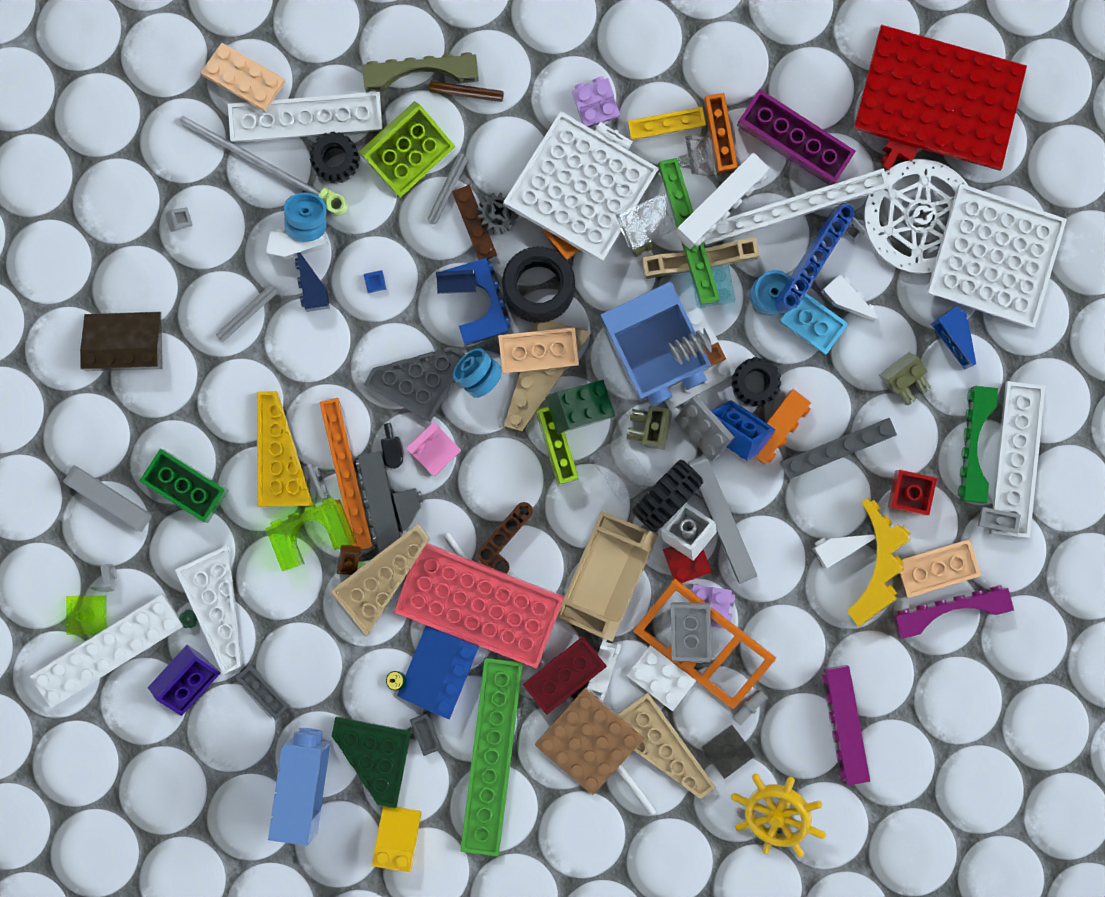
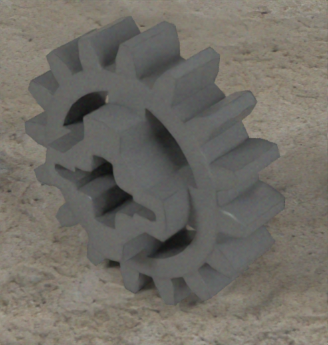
M501 192L498 196L492 193L490 198L486 195L484 201L479 203L480 208L476 211L480 213L477 220L483 221L480 226L486 225V231L488 232L492 229L493 234H496L498 230L500 234H503L505 229L509 232L511 226L516 224V221L513 219H517L519 216L503 205L506 197L503 198ZM486 207H487V210H488V212H489V214H488L487 217H486Z

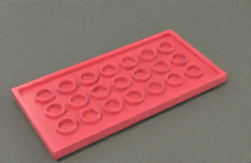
M427 543L407 574L394 613L537 669L565 596Z

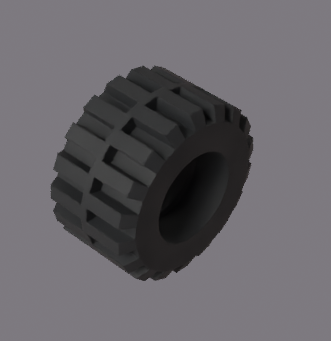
M335 131L330 132L329 135L324 133V137H318L316 144L313 143L311 146L313 148L310 150L312 167L317 175L325 181L329 180L331 183L338 181L342 183L344 179L349 180V176L351 174L354 176L356 173L355 169H358V161H360L354 142L347 135L344 136L340 132L338 134ZM334 148L342 149L346 156L341 165L329 167L324 163V157L329 150Z
M753 357L752 359L745 360L735 369L732 375L731 386L734 389V395L736 394L737 399L743 401V404L753 407L763 406L773 400L779 393L782 383L780 381L781 374L778 373V368L772 364V361H767L763 357ZM752 371L761 372L767 379V387L761 393H754L746 386V376Z

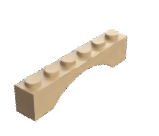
M756 237L705 248L711 268L757 260L759 257ZM684 252L642 257L641 260L644 279L690 272Z

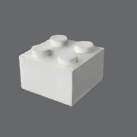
M687 503L661 529L663 541L693 561L717 533L715 522Z

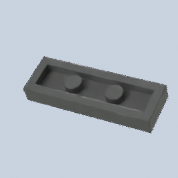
M251 664L236 677L275 720L290 707L284 698Z

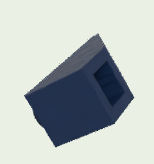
M300 252L297 253L298 258H295L296 269L300 270V277H297L299 289L302 288L303 296H300L301 307H305L307 312L330 309L326 287Z

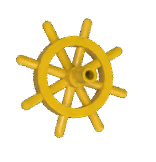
M753 774L752 780L758 789L751 794L749 799L736 793L731 795L733 801L746 806V821L737 823L735 829L741 831L750 828L759 839L765 842L762 848L763 854H769L772 845L778 847L791 846L797 857L802 858L804 852L799 843L806 837L807 833L820 839L826 838L824 831L811 826V811L821 808L822 802L818 800L807 803L800 794L792 790L795 779L791 776L787 778L785 786L777 784L764 785L760 776ZM772 797L780 798L779 802L775 803ZM764 798L768 807L757 802ZM756 811L765 814V816L757 817ZM800 814L801 821L796 820L791 816ZM769 823L771 825L770 829L766 828L763 824ZM788 825L795 827L799 830L792 833ZM778 828H781L784 834L776 833Z

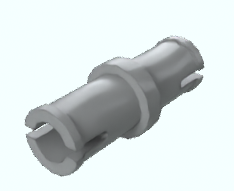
M758 690L748 701L743 703L744 706L732 718L739 725H742L752 713L755 714L757 712L756 709L768 699L761 690Z

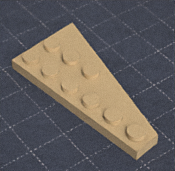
M551 320L545 323L536 322L532 332L571 328V326ZM575 328L577 351H579L591 332ZM567 367L520 372L504 426L523 431Z
M419 523L330 591L365 636L370 633L430 540V537Z
M648 692L617 714L644 737V740L634 750L636 753L700 799L716 788Z

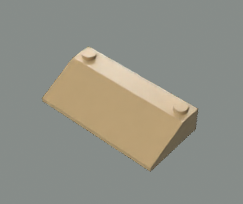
M601 511L557 617L613 642L658 535Z

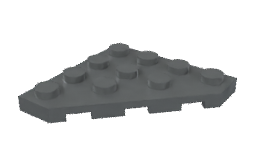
M451 346L384 366H378L372 369L364 385L431 423L455 381L453 379L454 368L465 354Z

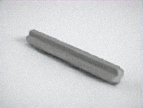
M458 154L428 216V221L434 224L438 222L468 161L466 155Z
M269 285L216 333L217 338L222 342L228 339L275 296L277 290L272 285Z

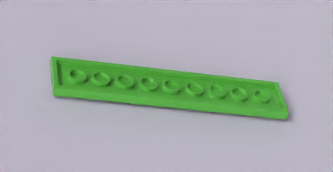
M493 658L484 659L460 852L499 856L523 667L521 662Z

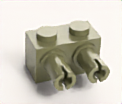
M910 352L879 374L887 389L897 395L899 394L905 405H910L916 400L908 388L912 383H915L921 394L927 392L926 388L928 391L931 389V386L923 376L928 372L920 358Z
M649 406L648 411L632 409L631 413L633 415H630V420L645 422L646 425L645 430L629 427L627 432L630 434L627 433V440L642 441V444L646 447L665 450L672 412L667 408Z

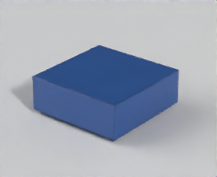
M382 270L364 274L367 293L387 290Z

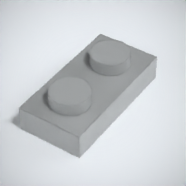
M981 507L978 526L1018 534L1021 515Z

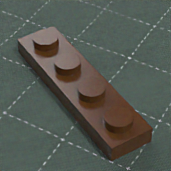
M470 184L452 191L478 260L484 258L488 260L496 257L497 253L490 235L486 231V225L481 227L480 225L483 221L477 220L480 213L476 211L479 207Z

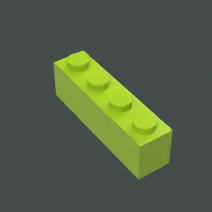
M549 407L537 410L536 416L557 486L579 479L565 432L557 434Z

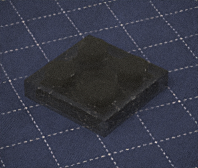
M732 724L701 746L724 779L755 757Z

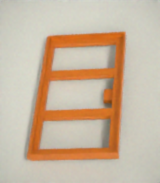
M676 579L671 581V584L633 630L634 633L670 661H672V644L666 647L644 629L675 591L679 592L691 603H706ZM711 607V618L733 634L734 637L703 674L694 668L697 664L695 661L672 662L734 710L772 663L775 662L776 657ZM742 641L765 660L732 698L712 683L709 678L739 642Z

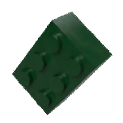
M604 380L559 391L545 397L557 434L602 422L615 416Z

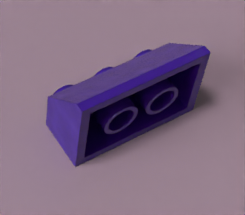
M186 645L147 688L158 702L182 716L221 673L198 651Z

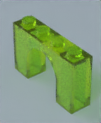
M326 499L322 501L323 505L316 507V505L305 508L306 512L302 514L295 512L288 515L287 520L281 521L279 519L270 523V527L265 528L282 572L305 564L297 545V533L299 528L307 521L314 520L325 527L334 550H340L341 545L347 546L357 543L340 500Z

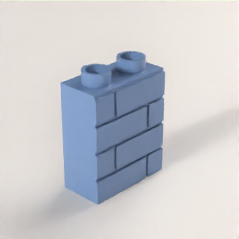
M671 281L600 315V321L639 402L648 398L651 407L672 398L669 388L680 382H683L686 390H689L707 381L704 371L711 367V363L705 351L704 355L698 351L696 359L691 354L689 362L682 358L683 364L681 365L678 361L674 360L668 343L675 347V340L682 344V337H685L688 341L689 334H693L696 337V332Z
M299 728V732H294L293 738L281 747L278 767L280 770H278L275 792L277 793L274 795L271 815L273 818L270 821L268 835L269 841L308 846L318 834L331 741L321 740L322 730Z

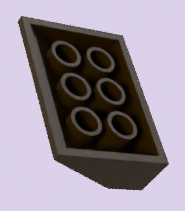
M161 312L84 314L80 347L81 370L163 369Z

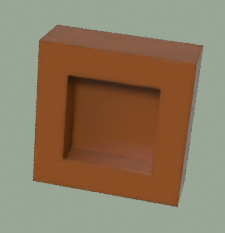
M718 342L712 344V352H709L706 348L704 349L711 367L726 360Z

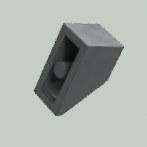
M416 488L393 494L403 531H408L421 508L420 503L423 502L421 491L417 492Z

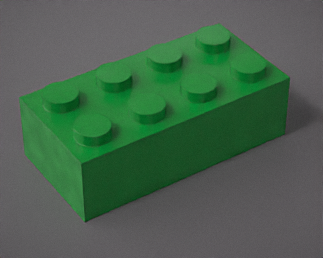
M161 448L139 480L204 523H209L229 492L225 487Z

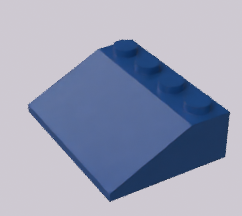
M426 625L405 675L406 685L403 689L399 690L397 696L450 720L479 646Z

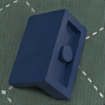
M475 270L436 272L438 294L476 292Z

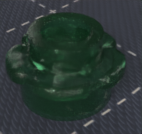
M185 610L179 616V620L184 628L196 626L198 619L193 610Z

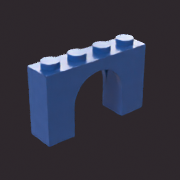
M484 258L444 270H475L476 286L484 289L491 300L489 311L483 318L459 326L465 346L509 333L508 328L511 325L508 316L504 317L502 312L505 309L503 299H498L497 292L500 291L497 280L493 281L491 275L494 273L492 262L488 263L487 259Z

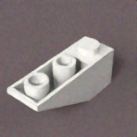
M276 229L275 232L270 231L266 254L270 257L291 259L297 257L299 252L303 255L328 247L329 243L322 236L314 241H297L291 238L285 230Z
M839 275L821 291L822 295L834 307L872 321L878 318L877 310L863 300L865 298L860 291H855L850 286L852 283L846 276L842 277Z

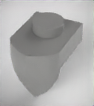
M113 564L100 565L103 585L91 586L90 589L101 592L114 591L116 586L115 579H117L116 568L113 567Z

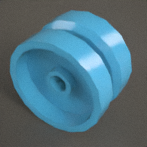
M298 193L286 200L284 205L286 233L291 238L302 242L319 239L327 228L326 203L323 199L311 193Z
M772 270L765 272L754 281L750 288L749 297L756 311L768 316L781 313L776 309L775 301L790 278L788 274L783 271Z
M481 348L473 349L465 354L453 371V379L474 398H480L489 393L497 385L502 375V367Z

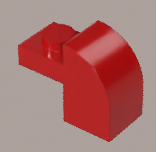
M890 140L882 150L886 153L880 162L883 165L881 169L884 168L885 172L890 170L896 158L903 162L909 160L912 162L919 148Z

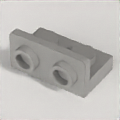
M307 464V466L302 468L312 503L315 505L328 499L326 495L329 492L324 483L321 484L319 480L321 474L317 465Z

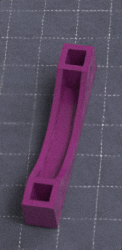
M1002 585L990 587L991 591L988 592L978 590L971 592L972 596L965 597L964 594L954 596L953 601L946 602V599L935 601L933 606L928 607L927 604L916 606V610L909 611V609L897 611L898 614L893 616L898 638L904 639L920 635L934 619L956 609L974 608L991 615L1014 611L1009 588H1002Z

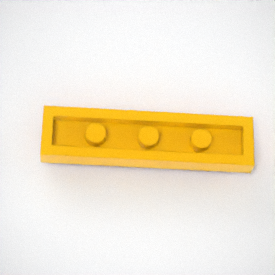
M703 107L628 120L631 140L706 127Z

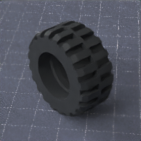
M678 460L632 508V512L650 531L657 532L704 483L703 478L684 460Z

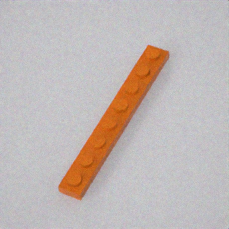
M339 398L321 401L319 403L352 545L361 547V550L371 548L373 543Z

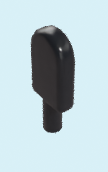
M391 423L384 424L386 438L381 439L383 458L389 468L396 469L403 463L400 438L398 436L393 437Z

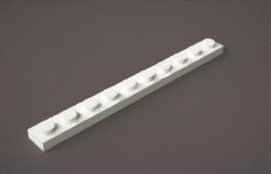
M884 168L726 218L723 222L720 220L716 223L718 227L712 234L707 232L703 236L705 238V246L889 188V183Z

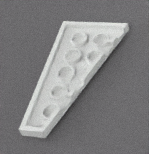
M229 545L175 570L223 675L242 666Z

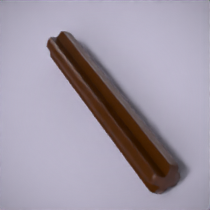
M431 81L429 84V91L433 93L502 102L504 98V91L435 81Z

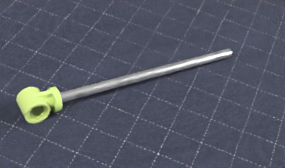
M184 116L181 117L179 121L181 124L303 191L319 196L326 203V210L334 215L342 216L347 212L348 203L343 196L327 188L319 191ZM336 201L342 202L339 209L333 208V204Z

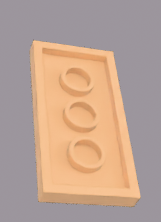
M223 43L220 44L201 71L203 77L264 112L286 83L285 79Z
M575 327L498 335L502 374L579 366Z
M970 539L901 559L904 562V565H902L904 570L899 573L906 598L981 576Z

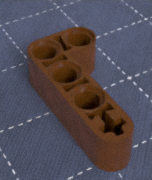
M519 503L479 549L478 559L485 566L496 569V564L501 561L507 566L503 573H508L510 569L509 562L499 553L533 514L532 506L529 503ZM521 506H528L529 514L522 515L521 519L524 520L522 523L512 516L514 513L517 516L520 514L521 510L519 508ZM509 520L517 522V528L514 531H509L506 527V523ZM498 534L503 535L505 539L504 543L500 546L494 543V537ZM484 549H489L492 552V557L489 560H484L481 557V552Z

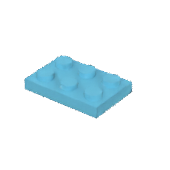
M807 293L795 309L786 312L779 321L824 355L829 352L848 326L847 322Z

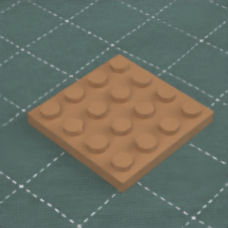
M585 687L534 745L589 793L594 795L644 740V737Z

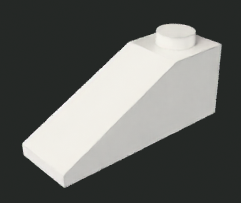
M875 535L828 538L827 540L824 537L815 542L816 546L812 549L822 566L828 568L876 537Z

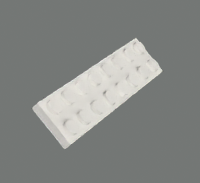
M380 92L273 100L265 112L248 102L228 104L230 141L232 143L323 136L324 133L329 135L330 132L334 131L336 134L338 132L350 134L383 130Z
M1007 381L1005 384L993 509L1020 514L1021 518L1018 534L990 529V534L1030 538L1046 387L1044 385Z
M162 593L30 675V678L49 706L53 708L177 631L184 624Z

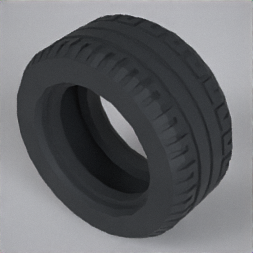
M536 246L519 251L518 254L516 253L508 261L503 272L502 290L505 302L516 316L525 321L545 323L546 321L549 322L555 318L557 319L569 308L574 297L575 275L572 266H570L568 260L561 253L551 248L549 249V247ZM533 267H544L551 270L560 282L558 293L551 300L544 303H534L526 300L517 288L520 276L526 270Z

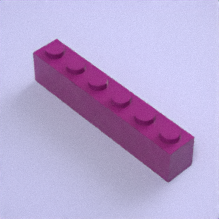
M842 665L825 668L824 674H822L823 685H827L828 693H825L827 704H830L831 707L829 720L831 724L834 723L835 731H832L834 743L837 742L838 745L836 758L838 762H841L842 767L839 770L840 779L847 786L871 782L850 667Z

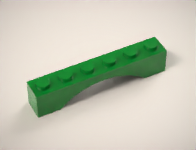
M973 386L968 391L967 401L970 403L969 409L966 410L965 420H968L963 434L966 444L962 448L964 464L960 468L962 485L958 487L960 501L987 503L989 483L979 465L978 439L984 422L997 407L998 388Z

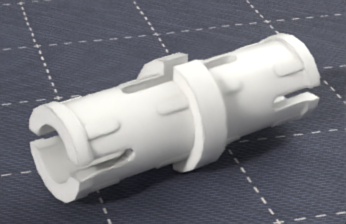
M602 122L599 123L595 130L597 133L608 138L610 142H615L629 150L633 143L632 140L621 135L617 129L613 130Z

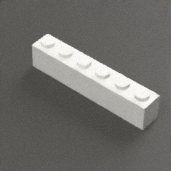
M753 152L677 228L674 235L690 250L694 245L699 247L705 240L703 236L707 232L712 234L718 227L716 223L719 220L725 221L731 214L728 211L732 207L736 209L743 202L741 198L744 195L748 197L756 189L753 186L757 182L761 184L768 177L766 173L770 168Z

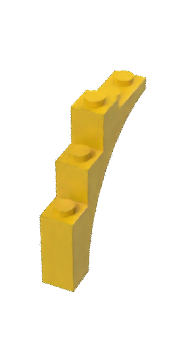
M868 498L862 504L869 514L875 529L877 561L867 589L859 600L847 610L858 627L864 625L897 600L895 596L897 594L896 590L891 584L887 586L886 583L904 570L902 567L904 562L898 555L894 557L893 554L911 541L908 537L911 535L904 525L901 527L898 524L892 528L891 525L893 523L888 516H882L878 511L881 509L878 503Z

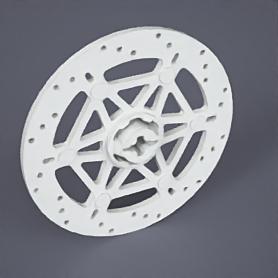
M925 159L912 160V162L909 160L899 163L885 172L889 183V188L886 189L887 192L881 190L868 194L864 209L865 229L873 248L892 266L911 273H932L937 256L924 259L923 251L941 243L943 234L933 230V228L937 224L945 231L946 226L939 220V217L946 212H949L950 215L955 196L949 197L930 183L931 176L944 181L952 188L955 194L959 184L963 183L967 186L968 184L956 171L942 163ZM919 175V182L899 191L892 188V185L903 177ZM923 187H925L926 200L920 199ZM917 188L914 200L903 195V193ZM930 189L942 197L943 200L931 202ZM883 197H886L890 201L888 224L881 227L879 209ZM897 198L909 203L906 209L897 201ZM918 204L919 207L913 210L914 205ZM894 205L903 213V216L896 221H893ZM938 205H948V207H946L939 213L935 208V206ZM927 214L924 218L915 219L918 215ZM901 221H905L907 225L906 227L899 229L894 228V226L900 223ZM927 223H929V224L927 225L928 228L923 229L922 226H924V225H926ZM910 230L912 243L900 236L899 233ZM916 233H922L919 246H917ZM927 233L939 238V240L925 245ZM891 235L911 249V256L908 257L895 250L886 238Z

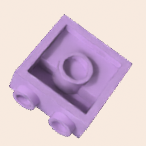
M598 77L592 80V84L580 83L572 90L582 124L587 127L620 117L608 78Z
M693 584L692 592L704 602L711 603L713 609L731 622L732 614L729 613V607L733 606L735 601V595L732 594V590ZM711 618V626L724 628Z

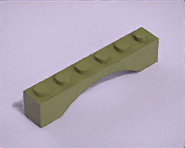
M471 52L462 53L461 56L445 54L440 58L425 56L423 59L418 60L412 57L405 58L404 61L389 59L385 63L369 61L367 64L362 65L366 92L385 90L401 77L418 72L440 73L453 78L459 83L479 82L476 54L472 55Z

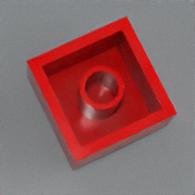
M895 470L887 508L929 516L937 478L904 470Z

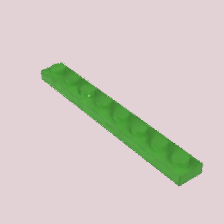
M673 158L659 161L658 167L676 227L678 228L693 213V208L678 159ZM703 242L699 247L694 245L691 250L682 243L700 306L719 302L720 297Z

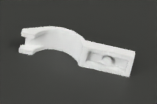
M604 638L598 655L607 667L593 677L587 687L602 702L604 701L613 668L622 645L620 643L617 645L606 642L607 639Z

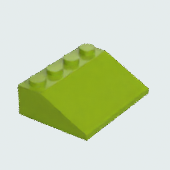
M413 101L358 153L401 198L456 146L419 103Z

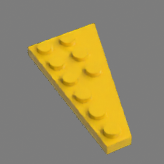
M277 391L257 392V507L313 506Z

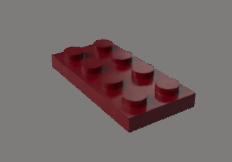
M582 636L522 685L544 713L548 715L605 669L607 665Z

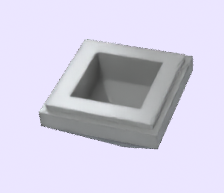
M855 217L845 230L847 236L854 243L867 232Z

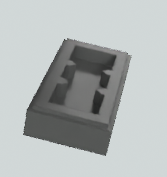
M429 713L410 719L423 756L442 749Z

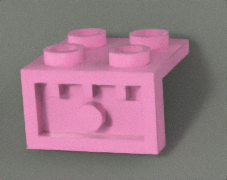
M435 422L406 448L433 476H436L461 452V449Z

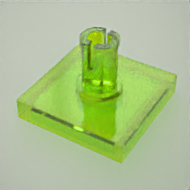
M107 595L66 596V635L97 634L107 628Z

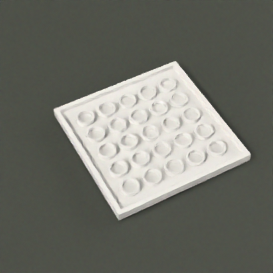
M560 111L504 200L503 205L596 260L603 262L659 168L615 142H610L608 138Z
M959 184L926 294L1029 328H1035L1067 219L964 184Z

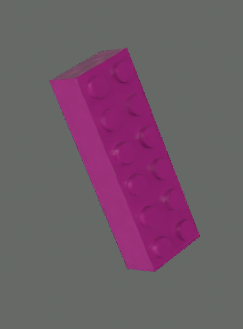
M761 89L758 90L736 125L829 186L836 183L856 152Z

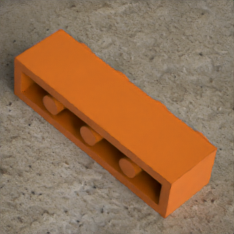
M719 93L705 96L703 102L716 174L733 173L738 166L725 94Z
M790 390L766 422L775 429V432L759 454L754 456L756 460L761 464H765L766 462L770 463L776 456L774 451L778 446L780 448L784 446L788 440L786 438L789 432L793 433L799 426L797 421L800 417L805 418L811 410L809 408L811 404L809 400L796 390Z

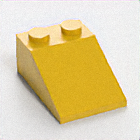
M383 806L372 866L411 872L422 811Z

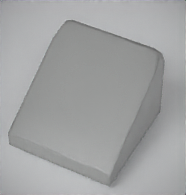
M187 207L169 210L166 213V219L171 232L192 226Z

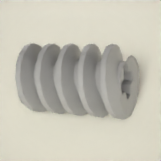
M703 328V334L699 330L696 331V337L693 334H689V341L682 337V344L675 340V347L668 343L674 360L678 361L681 365L683 364L682 358L689 362L690 355L692 354L696 359L697 352L699 351L704 355L705 348L712 352V344L705 328Z

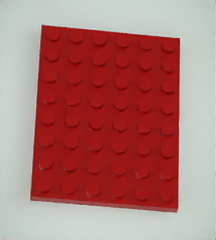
M881 24L853 130L1001 171L1027 65Z

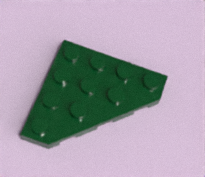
M336 716L332 738L338 744L364 786L373 796L376 804L397 808L412 731Z

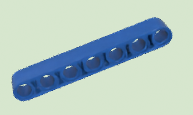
M845 203L835 208L826 219L777 297L775 306L779 312L786 313L793 310L802 301L854 217L855 211L850 204Z

